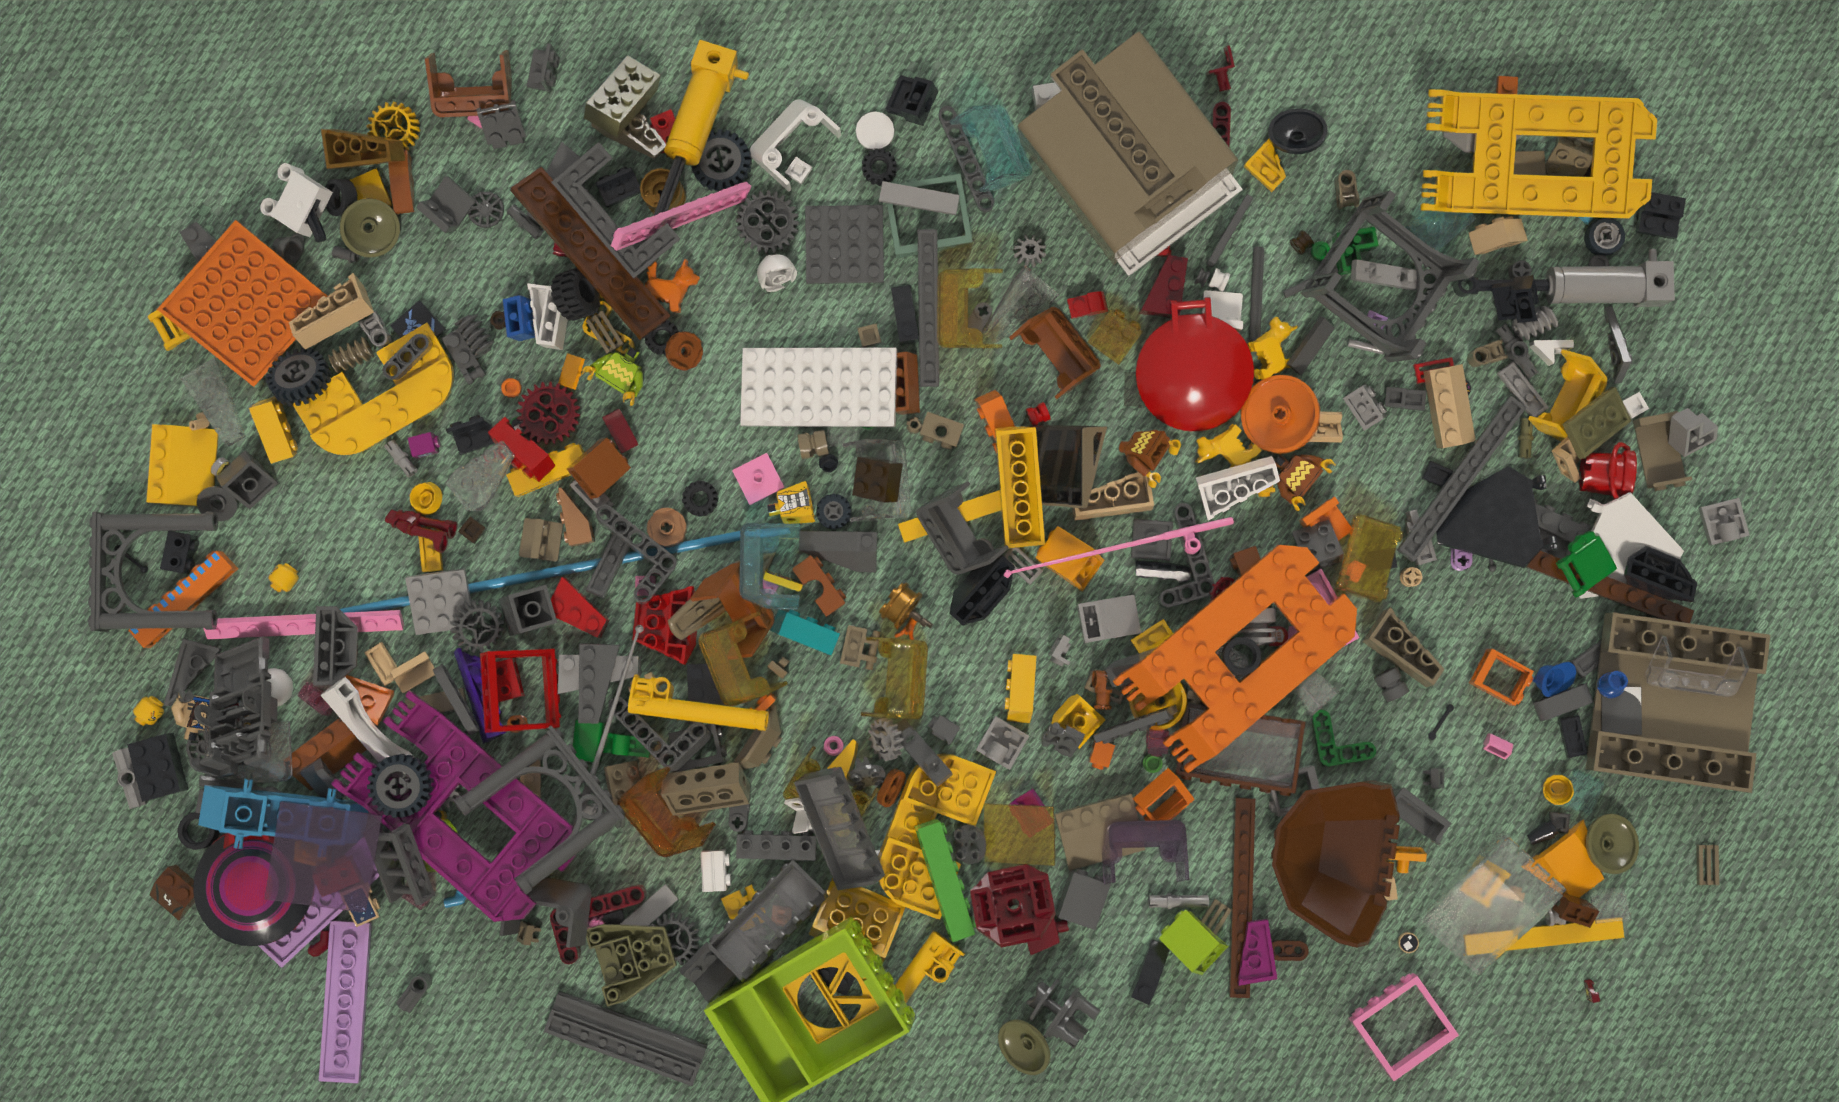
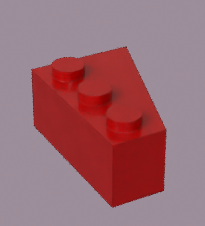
M504 417L488 431L491 439L499 449V456L504 461L509 460L515 469H521L529 479L534 478L540 482L556 467L549 454L534 441L524 438L521 435L523 432L519 428L514 430L509 423L510 421Z
M561 577L551 598L556 618L597 638H601L610 620L566 577Z

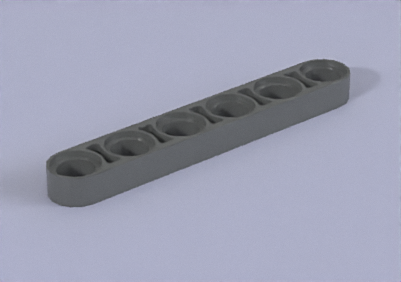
M944 106L939 111V121L977 208L984 213L990 212L994 207V198L954 108ZM950 111L953 117L951 120H944L942 113ZM951 129H958L961 133L960 136L952 138L949 134ZM958 147H967L968 153L964 156L957 153ZM967 164H974L976 170L973 173L966 172L965 166ZM975 181H981L984 187L982 190L976 191L973 189L972 184ZM987 198L991 201V206L983 208L980 205V201Z

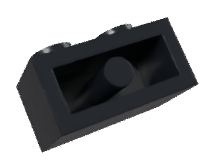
M168 531L160 569L190 574L195 565L193 556L194 551L196 552L199 546L198 536Z

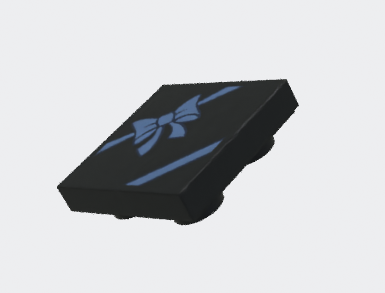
M420 300L390 325L400 338L425 323L430 325L437 338L446 331L445 327Z

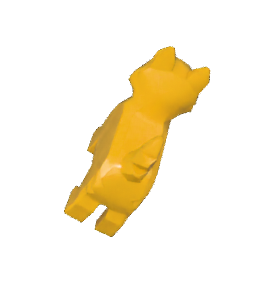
M1274 317L1269 322L1270 330L1253 342L1247 343L1250 352H1256L1258 360L1262 363L1260 369H1254L1255 379H1266L1273 374L1280 373L1284 368H1290L1287 364L1290 358L1285 359L1281 342L1298 328L1297 325L1291 327L1287 322H1282L1278 317Z
M1231 424L1228 430L1211 440L1206 437L1196 440L1199 447L1197 449L1199 457L1195 462L1201 463L1221 454L1229 462V468L1249 463L1262 450L1252 443L1249 445V449H1245L1240 439H1237L1242 430L1236 424Z

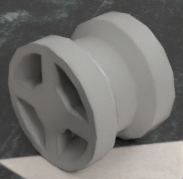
M1545 906V921L1548 926H1553L1557 923L1560 925L1566 924V920L1559 918V914L1551 906Z

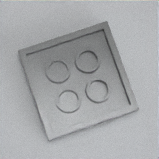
M465 568L413 575L405 578L416 635L448 631L456 627L450 624V621L457 620L452 616L453 613L459 615L460 612L457 608L465 609L463 604L465 602L471 606ZM474 613L468 615L465 620L472 619Z

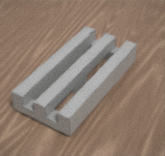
M1019 547L1011 548L1004 555L1007 560H1009L1007 557L1011 556L1022 568L1027 567L1012 553L1016 550L1031 566L1037 565ZM1040 567L1035 568L1037 570L1036 573L1026 570L1032 576L1031 579L1022 572H1017V574L1030 585L1043 570Z

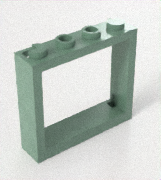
M949 172L943 177L931 175L927 176L925 180L918 181L917 178L907 180V183H901V185L926 188L956 182L957 192L960 195L959 204L965 235L937 240V251L972 246L973 241L961 173ZM886 203L896 258L918 255V243L900 246L893 204Z

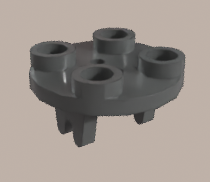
M864 756L862 763L857 758L856 769L849 772L847 782L850 786H853L855 791L863 790L865 787L872 785L880 786L884 782L885 769L882 766L870 765L866 756Z
M971 824L956 829L954 832L956 859L962 860L967 864L980 862L986 853V840L983 831Z

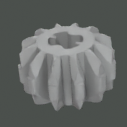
M1024 235V241L1019 238L1017 240L1019 245H1014L1013 248L1015 251H1018L1014 253V258L1020 257L1017 261L1018 264L1025 261V268L1028 267L1030 262L1032 268L1036 266L1035 261L1041 264L1042 259L1040 257L1046 256V253L1043 252L1046 249V245H1040L1042 242L1041 238L1034 241L1035 235H1032L1031 240H1029L1027 235ZM1026 248H1033V255L1031 253L1029 255L1026 254Z

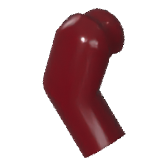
M322 930L320 932V941L308 947L309 955L318 957L328 950L329 930Z

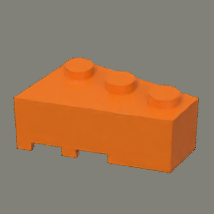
M993 390L974 400L978 406L976 410L981 420L984 419L986 426H984L986 433L989 437L992 436L995 442L992 446L997 454L995 428L1013 427L1015 425L1002 395Z

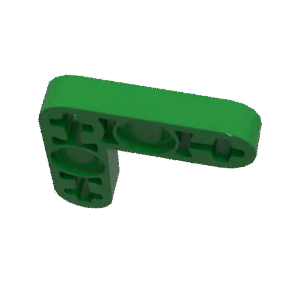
M1325 710L1313 712L1311 720L1318 759L1321 764L1334 766L1369 760L1375 756L1376 747L1370 742L1336 746L1330 714ZM1319 713L1326 716V719L1323 720V726L1328 725V729L1317 730V727H1321L1320 721H1316ZM1323 732L1329 734V741L1327 743H1321L1319 740V736ZM1365 745L1371 748V752L1368 753L1369 756H1366L1365 753H1359V758H1357L1355 746H1357V750L1365 749ZM1321 746H1332V749L1328 748V753L1333 755L1329 763L1327 760H1323V756H1326V750H1321ZM1346 748L1352 751V757L1348 760L1342 756V751Z

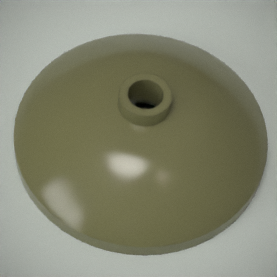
M365 198L353 202L345 209L340 219L339 229L343 242L352 252L363 257H378L394 247L399 237L400 224L396 213L389 205L377 199ZM366 223H371L370 229H365Z
M1605 814L1598 817L1592 822L1586 835L1588 856L1591 862L1602 872L1620 874L1627 871L1635 863L1639 852V840L1635 828L1626 818L1617 814Z
M1015 1019L1006 1022L1000 1028L998 1034L999 1047L1006 1060L1015 1069L1028 1075H1038L1048 1067L1050 1063L1049 1046L1045 1037L1036 1027L1028 1022Z

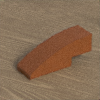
M407 149L404 150L405 161L388 163L392 203L396 214L414 212V179L412 176L411 156Z

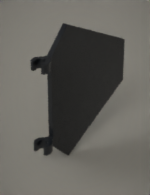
M1507 466L1468 488L1436 531L1438 544L1521 568H1525L1542 549L1557 550L1556 536H1549L1541 540L1533 495V488L1537 490L1547 489L1546 476L1540 475L1534 479H1529Z

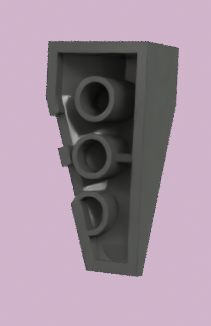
M799 531V551L855 572L876 573L878 533Z

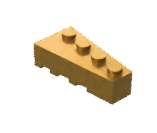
M321 129L327 169L405 161L403 141L338 129Z

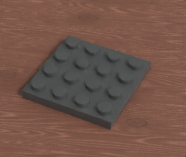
M883 205L805 206L806 284L884 283Z

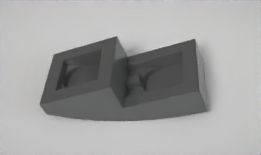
M1387 387L1385 407L1425 411L1427 391Z

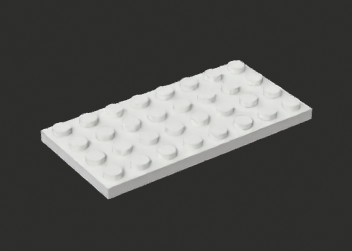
M743 348L740 425L895 427L897 348Z

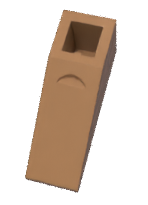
M558 488L559 493H556L558 505L562 506L560 519L566 527L564 532L565 542L569 543V546L572 547L595 542L590 520L563 488Z

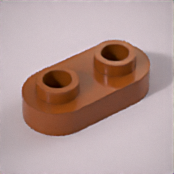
M892 769L887 774L877 793V802L880 805L890 807L894 804L906 780L904 772L899 769Z

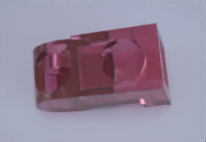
M306 681L298 692V697L321 715L330 716L333 712V709L321 696L324 691L317 686H313L311 682Z

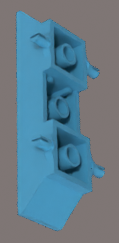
M244 779L243 789L213 785L204 786L198 825L236 836L234 848L238 847V841H240L239 849H242L243 840L246 836L266 835L315 842L319 844L317 856L321 857L322 854V857H326L328 845L357 843L364 836L363 832L366 830L368 810L355 801L335 799L337 790L333 788V791L332 788H328L327 798L252 790V779L249 780L248 787V779Z

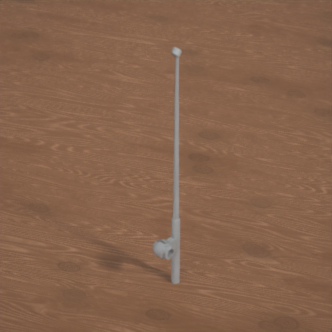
M638 625L635 628L636 634L590 771L591 776L593 774L596 775L639 633L644 630L642 625ZM586 785L584 787L582 796L586 794H591V791L588 789ZM588 800L585 801L582 805V812L589 815L596 814L598 806L595 803L589 805L587 804ZM576 812V815H575V818H574V821H573V824H572L573 827H575V824H576L577 812Z

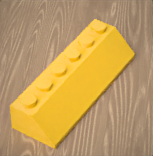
M1013 426L995 428L1004 545H1007L1009 548L1045 545L1036 427Z

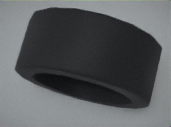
M331 179L325 185V188L333 192L326 205L327 211L332 216H342L345 209L357 201V191L350 180ZM340 191H341V196H342V202H341V204H340V200H339V193H340Z
M1237 637L1225 644L1221 659L1232 673L1246 675L1258 668L1261 662V651L1255 641L1247 637ZM1238 644L1247 645L1253 653L1251 664L1244 668L1234 666L1230 660V652Z
M195 812L184 816L177 829L180 842L186 848L192 850L211 846L219 835L218 830L209 828V836L206 840L202 842L191 840L187 828L191 821L199 819L200 813Z

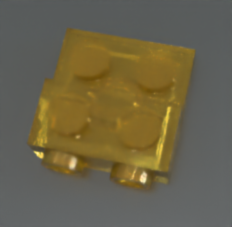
M1116 308L1115 311L1111 309L1088 340V343L1119 365L1143 331L1140 329L1142 326L1135 320L1128 321L1124 318L1126 314Z

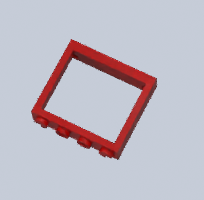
M555 649L487 651L480 653L485 733L548 729L550 726L560 728L559 718H561V714L559 713L558 706L560 695L557 691L558 674L556 673L557 659H555ZM542 657L546 723L500 726L496 659Z

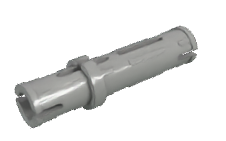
M1166 893V895L1148 896L1149 908L1209 907L1208 895H1171V893Z

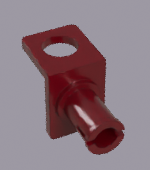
M1230 45L1223 48L1227 66L1206 72V76L1210 74L1216 75L1219 92L1231 89L1227 72L1234 68L1235 65Z

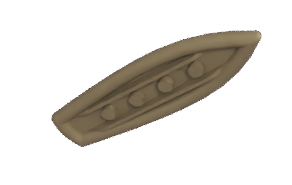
M775 550L755 553L737 562H743L757 584L760 578L763 577L764 571L768 570L776 552ZM719 597L693 602L689 599L668 620V625L671 632L679 640H683L723 614L726 609Z

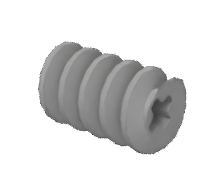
M1543 306L1540 309L1538 321L1517 323V319H1514L1512 321V330L1515 337H1518L1523 342V336L1526 340H1530L1529 333L1536 337V330L1543 334L1544 327L1548 331L1551 330V324L1554 327H1558V320L1549 307Z

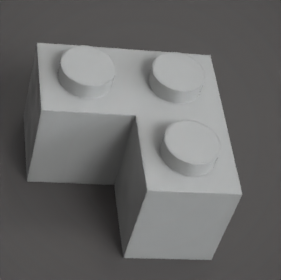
M1687 408L1675 413L1671 417L1668 444L1683 457H1686L1716 441L1718 426L1703 413L1696 415Z

